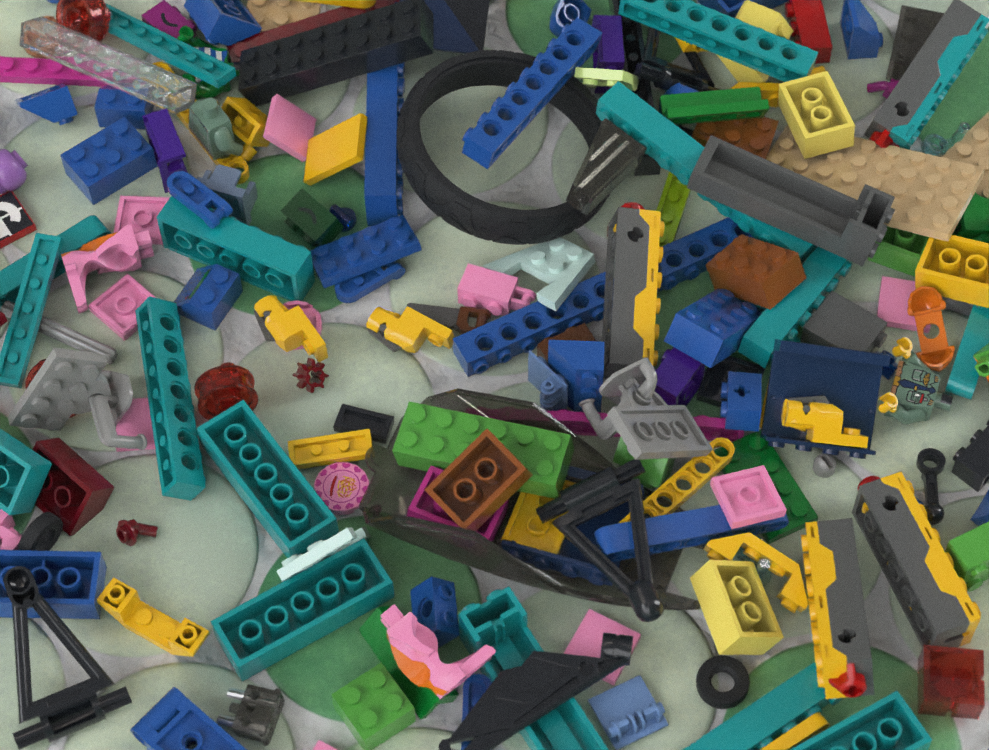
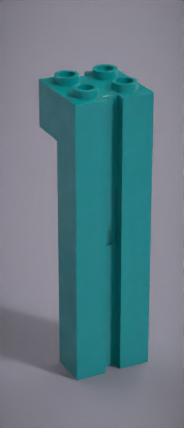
M509 586L503 590L497 589L492 591L486 597L487 602L481 605L479 603H471L465 606L461 613L458 614L459 638L470 655L485 645L493 647L496 651L491 656L492 658L479 668L481 673L487 676L491 682L496 679L502 670L521 666L533 651L544 652L527 626V612ZM574 697L520 731V734L531 750H609Z

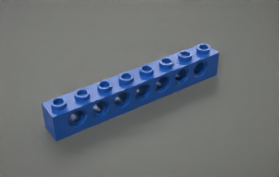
M578 17L571 24L567 23L561 30L557 39L553 38L550 41L544 53L540 52L536 56L533 65L530 68L526 67L522 71L519 80L516 83L513 81L508 86L505 95L502 98L499 96L494 101L491 110L488 113L484 112L480 116L475 128L470 127L466 131L462 139L465 142L462 153L486 169H489L575 74V67H581L597 50L602 32Z

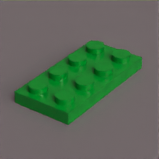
M760 429L759 432L751 433L732 442L735 448L734 455L730 463L722 469V472L725 475L762 465L765 466L787 509L786 514L789 520V524L780 530L762 533V536L769 545L805 528V522L817 521L818 515L772 446H768V441L760 438L762 430ZM724 447L714 450L715 454L720 457L728 455V451Z

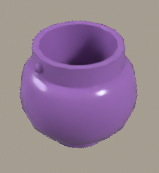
M0 149L1 195L7 191L17 190L27 179L25 168L28 165L15 150L10 153L6 149Z

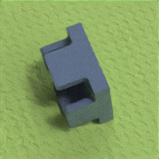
M220 164L216 166L213 173L211 170H206L202 178H196L230 204L233 213L229 216L236 218L239 222L250 225L252 221L251 210L258 197L255 182L250 181L246 189L236 187L241 177V170Z

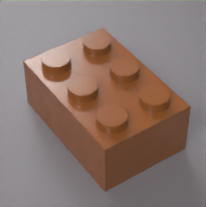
M764 116L761 118L697 123L692 138L705 147L712 135L766 159L779 121Z
M743 234L736 237L706 264L715 290L718 288L729 290L734 294V297L770 310L806 279L798 252Z
M486 429L424 490L464 532L471 536L533 474L490 430Z

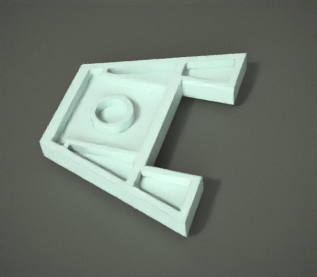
M559 237L528 247L483 266L486 269L511 276L519 270H523L548 283L549 285L536 293L539 303L557 311L594 265L595 257L593 253Z
M361 527L356 531L353 528H346L328 540H319L308 546L307 553L295 554L282 561L283 567L277 570L280 579L285 581L363 538L365 540L371 538V535L366 527Z

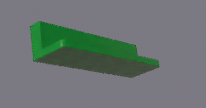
M759 87L661 95L660 97L662 115L675 125L761 118L769 110L768 99L762 100Z
M391 606L377 607L360 627L359 631L414 706L417 716L420 719H425L437 705L453 702L459 696V693L454 689L448 695L439 699L431 689L416 686L403 674L392 654L391 646L387 639L388 629L381 622L382 618L380 615Z

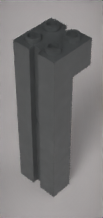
M712 135L700 155L686 187L860 266L864 265L867 257L873 258L879 246L876 241L881 243L887 231V225L884 222L889 224L895 212V209L891 208L895 197L867 184L864 185L858 200Z

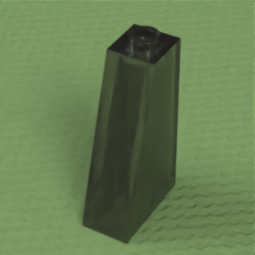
M605 118L576 175L566 201L587 216L640 165L647 148Z

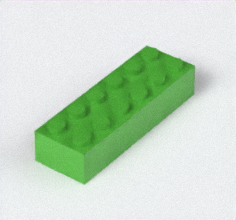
M409 401L392 450L399 466L428 471L432 465L445 470L484 430L488 429L533 474L517 491L553 499L561 496L559 491L563 489L574 453L570 434Z

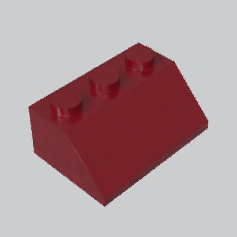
M60 438L36 441L32 450L51 462L52 466L35 505L44 513L51 512L63 521L62 530L69 536H73L104 509L115 487Z

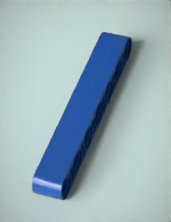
M720 505L645 518L650 555L704 545L709 540L748 532L757 535L777 531L789 524L787 514H785L784 517L731 529ZM631 521L604 526L594 532L598 549L611 562L636 557Z

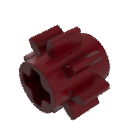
M308 358L305 364L297 363V372L293 373L292 376L297 377L299 380L296 385L298 388L303 389L306 387V390L310 393H314V387L324 388L323 382L325 378L329 377L322 370L325 366L324 363L318 362L315 364V360L312 358Z

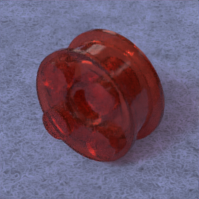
M59 0L56 8L57 27L61 36L68 44L76 47L83 46L86 43L94 45L100 43L106 37L111 13L106 7L104 0Z
M231 362L223 363L201 374L194 385L195 394L199 399L197 403L198 411L201 416L211 420L242 400L253 411L258 404L253 374L248 369Z

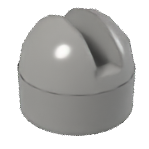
M825 453L818 455L813 464L814 473L822 478H827L834 474L836 469L834 457Z

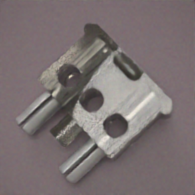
M250 684L247 685L245 691L230 687L227 691V697L241 700V704L232 702L229 712L236 714V717L219 714L217 724L232 727L236 736L259 741L264 746L270 744L285 703L281 690L279 688L271 690Z

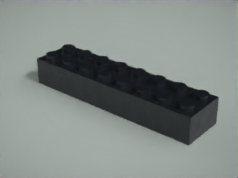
M405 0L243 50L240 56L238 90L257 107L270 103L272 97L276 94L287 98L434 54V14L424 0Z

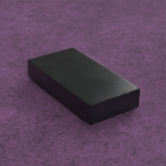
M342 404L333 428L334 431L340 433L370 429L372 441L386 444L395 421L394 416Z

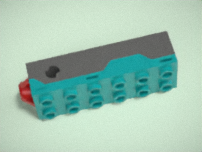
M953 0L864 133L869 138L868 140L874 141L881 148H887L889 145L910 149L934 114L936 108L948 93L950 87L962 72V69L976 51V48L989 30L985 28L989 22L987 17L962 1Z

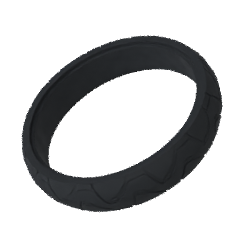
M482 50L465 53V55L461 54L452 57L428 71L424 77L416 82L401 107L396 136L398 156L402 169L415 193L438 217H442V220L453 227L487 241L492 240V242L502 244L526 245L527 243L537 244L554 240L573 232L574 229L582 227L601 209L613 189L612 186H614L618 169V145L613 127L602 122L598 115H596L598 99L595 95H592L585 85L572 76L549 101L551 105L565 114L583 135L591 152L594 169L593 181L582 193L568 202L549 208L536 210L511 209L485 202L466 193L446 178L436 167L425 149L420 131L421 116L441 97L453 91L472 86L493 85L508 87L513 81L516 83L522 71L526 67L530 68L536 57L519 52L514 53V51Z

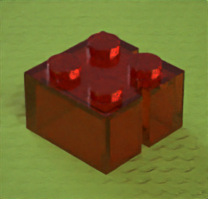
M923 645L918 657V714L945 716L947 711H951V717L978 719L985 706L984 680H982L984 676V650Z

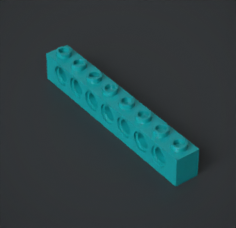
M620 0L619 15L783 82L810 76L818 55L817 51L767 32L762 28L747 24L737 18L720 13L715 9L705 7L692 0Z
M149 296L135 312L162 496L191 501L206 488V478L203 472L202 453L200 452L196 429L195 408L191 397V384L188 378L180 316L177 303Z

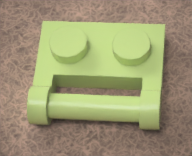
M575 67L574 77L582 80L583 85H586L587 88H596L597 86L612 87L619 81L631 91L637 90L638 77L624 70Z

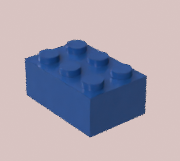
M126 117L121 118L60 155L65 173L93 205L157 167L153 148Z

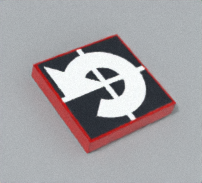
M13 191L0 195L1 249L37 230L34 222Z

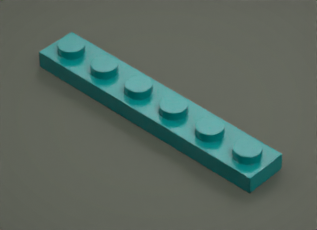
M36 233L0 353V385L22 388L64 240L60 236Z

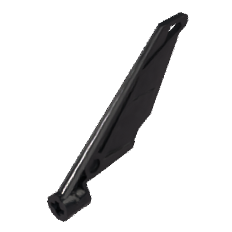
M603 632L600 658L533 651L521 666L502 670L453 735L439 743V750H455L451 749L450 745L472 740V742L464 750H492L623 665L630 666L633 636Z

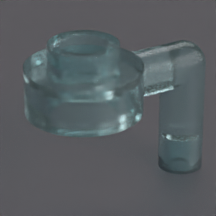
M962 122L952 137L944 139L937 134L927 135L921 144L922 152L938 157L944 156L949 148L963 139L970 129V125Z

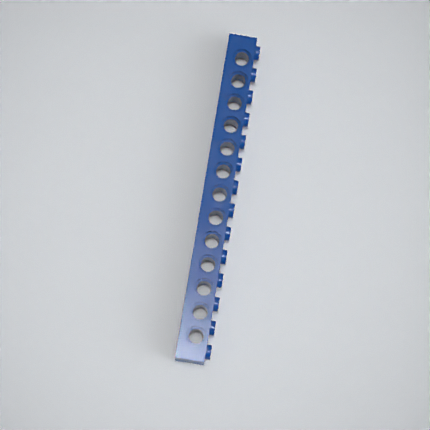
M728 217L662 246L663 258L662 262L658 263V272L662 273V283L660 289L657 288V293L662 290H670L678 283L692 280L700 273L707 271L706 264L717 253L726 248L738 235L743 234L752 238L755 237L742 231L738 224ZM606 271L578 283L557 311L537 301L453 338V353L467 377L473 374H481L489 367L498 363H506L512 357L523 352L528 353L530 350H534L543 339L559 335L571 326H579L583 323L588 324L593 321L602 320L604 298L600 296H604ZM511 337V338H514V339H512V340H507V339H505V338ZM482 348H489L490 350H486V351H485V350H481V349H482Z

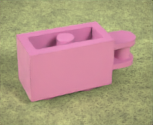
M469 263L457 288L459 304H463L465 307L486 309L495 316H505L511 310L516 311L528 306L536 298L535 292L518 286V277Z

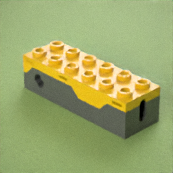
M627 202L618 207L608 225L602 341H604L603 378L607 379L613 373L647 357L653 367H656L658 362V350H654V341L658 340L659 324H655L656 314H659L661 299L657 298V288L660 289L662 283V273L658 272V263L662 262L663 247L659 246L660 237H663L665 223L661 221V211L645 210L641 204L636 202Z
M902 472L883 478L878 476L866 477L858 484V493L852 514L927 657L930 658L970 643L981 619L980 609L975 602L971 601L967 594V586L964 579L958 577L954 570L951 555L945 552L941 546L938 531L932 528L928 522L925 507L919 504L915 498L912 483L905 479Z
M852 518L805 522L806 534L801 535L802 551L808 552L803 553L818 688L824 687L826 699L874 695L872 655Z

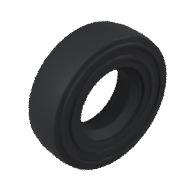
M51 512L39 515L25 530L20 539L18 550L50 551L61 535L63 521Z
M725 655L714 656L706 660L699 668L696 677V688L700 697L705 703L717 709H730L739 705L747 696L750 686L749 674L745 666L737 659ZM717 673H727L733 678L734 687L730 691L720 692L713 687L711 683L712 677Z

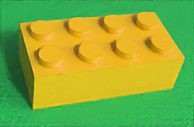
M952 235L948 242L929 237L915 269V290L921 286L933 287L942 297L989 308V243Z

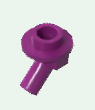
M892 78L890 82L868 83L867 91L869 93L884 91L882 96L887 100L899 80Z

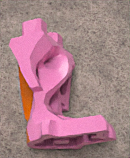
M125 225L119 232L90 241L82 245L79 250L61 254L78 313L88 310L85 282L90 272L97 270L98 274L114 271H135L142 267V259L154 256L148 229L133 232L131 225Z
M394 604L380 615L382 618L381 622L388 629L387 639L397 666L416 686L431 689L439 699H442L460 686L496 653L493 647L485 645L468 657L445 664L439 660L438 641L434 632L417 622L418 618L413 613L409 612L404 616Z

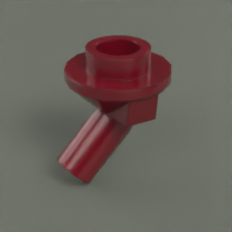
M123 519L118 522L116 534L120 542L133 546L137 542L138 534L156 538L158 526L137 523L135 519L129 521Z

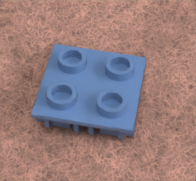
M530 350L528 352V381L541 392L540 409L548 411L567 409L568 383L561 374L553 372L544 358L541 356L537 357Z
M640 675L588 699L590 706L615 750H619L669 725L663 716V713H665L661 702H655Z

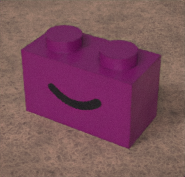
M165 0L141 15L144 23L176 39L180 35L179 30L182 26L190 27L194 32L193 38L197 37V27L190 19L187 20L176 6H171Z

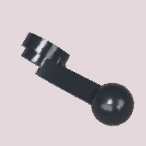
M934 448L923 449L919 452L916 460L917 468L922 473L921 478L924 482V507L930 525H936L944 518V509L939 504L937 475L943 471L946 459L942 452ZM932 461L937 467H927L923 462Z

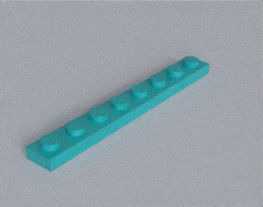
M102 1L97 2L82 12L85 21L218 89L236 77L234 67Z

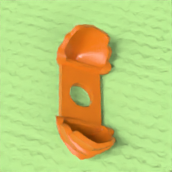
M921 286L911 292L907 309L908 315L915 317L921 352H917L916 355L932 371L940 372L951 362L955 351L954 345L948 346L941 311L946 308V303L942 299V295L935 288ZM930 324H934L939 328L938 336L933 339L925 337L923 333L924 328Z

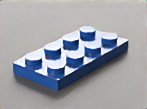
M402 214L374 226L366 227L351 235L343 236L336 241L320 245L310 251L313 269L325 289L419 252L422 248L418 238Z

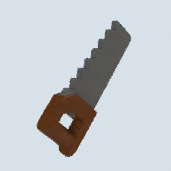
M416 303L407 304L408 307L445 327L455 329L461 335L487 324V320L492 315L489 310L461 306L458 309ZM470 317L477 318L475 327L468 325Z

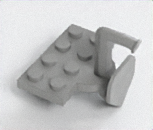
M53 348L8 416L10 426L61 430L72 414H83L92 411L98 437L104 445L144 450L147 447V439L143 434L136 436L117 435L115 426L131 406L133 390L128 375L103 370L108 362L106 355L101 353Z
M647 357L613 373L600 386L599 392L601 396H621V402L607 413L608 416L604 420L598 414L593 398L579 402V406L582 407L597 436L602 440H609L618 432L625 442L628 452L635 460L707 456L713 450L685 405H667L662 397L655 392L657 373Z

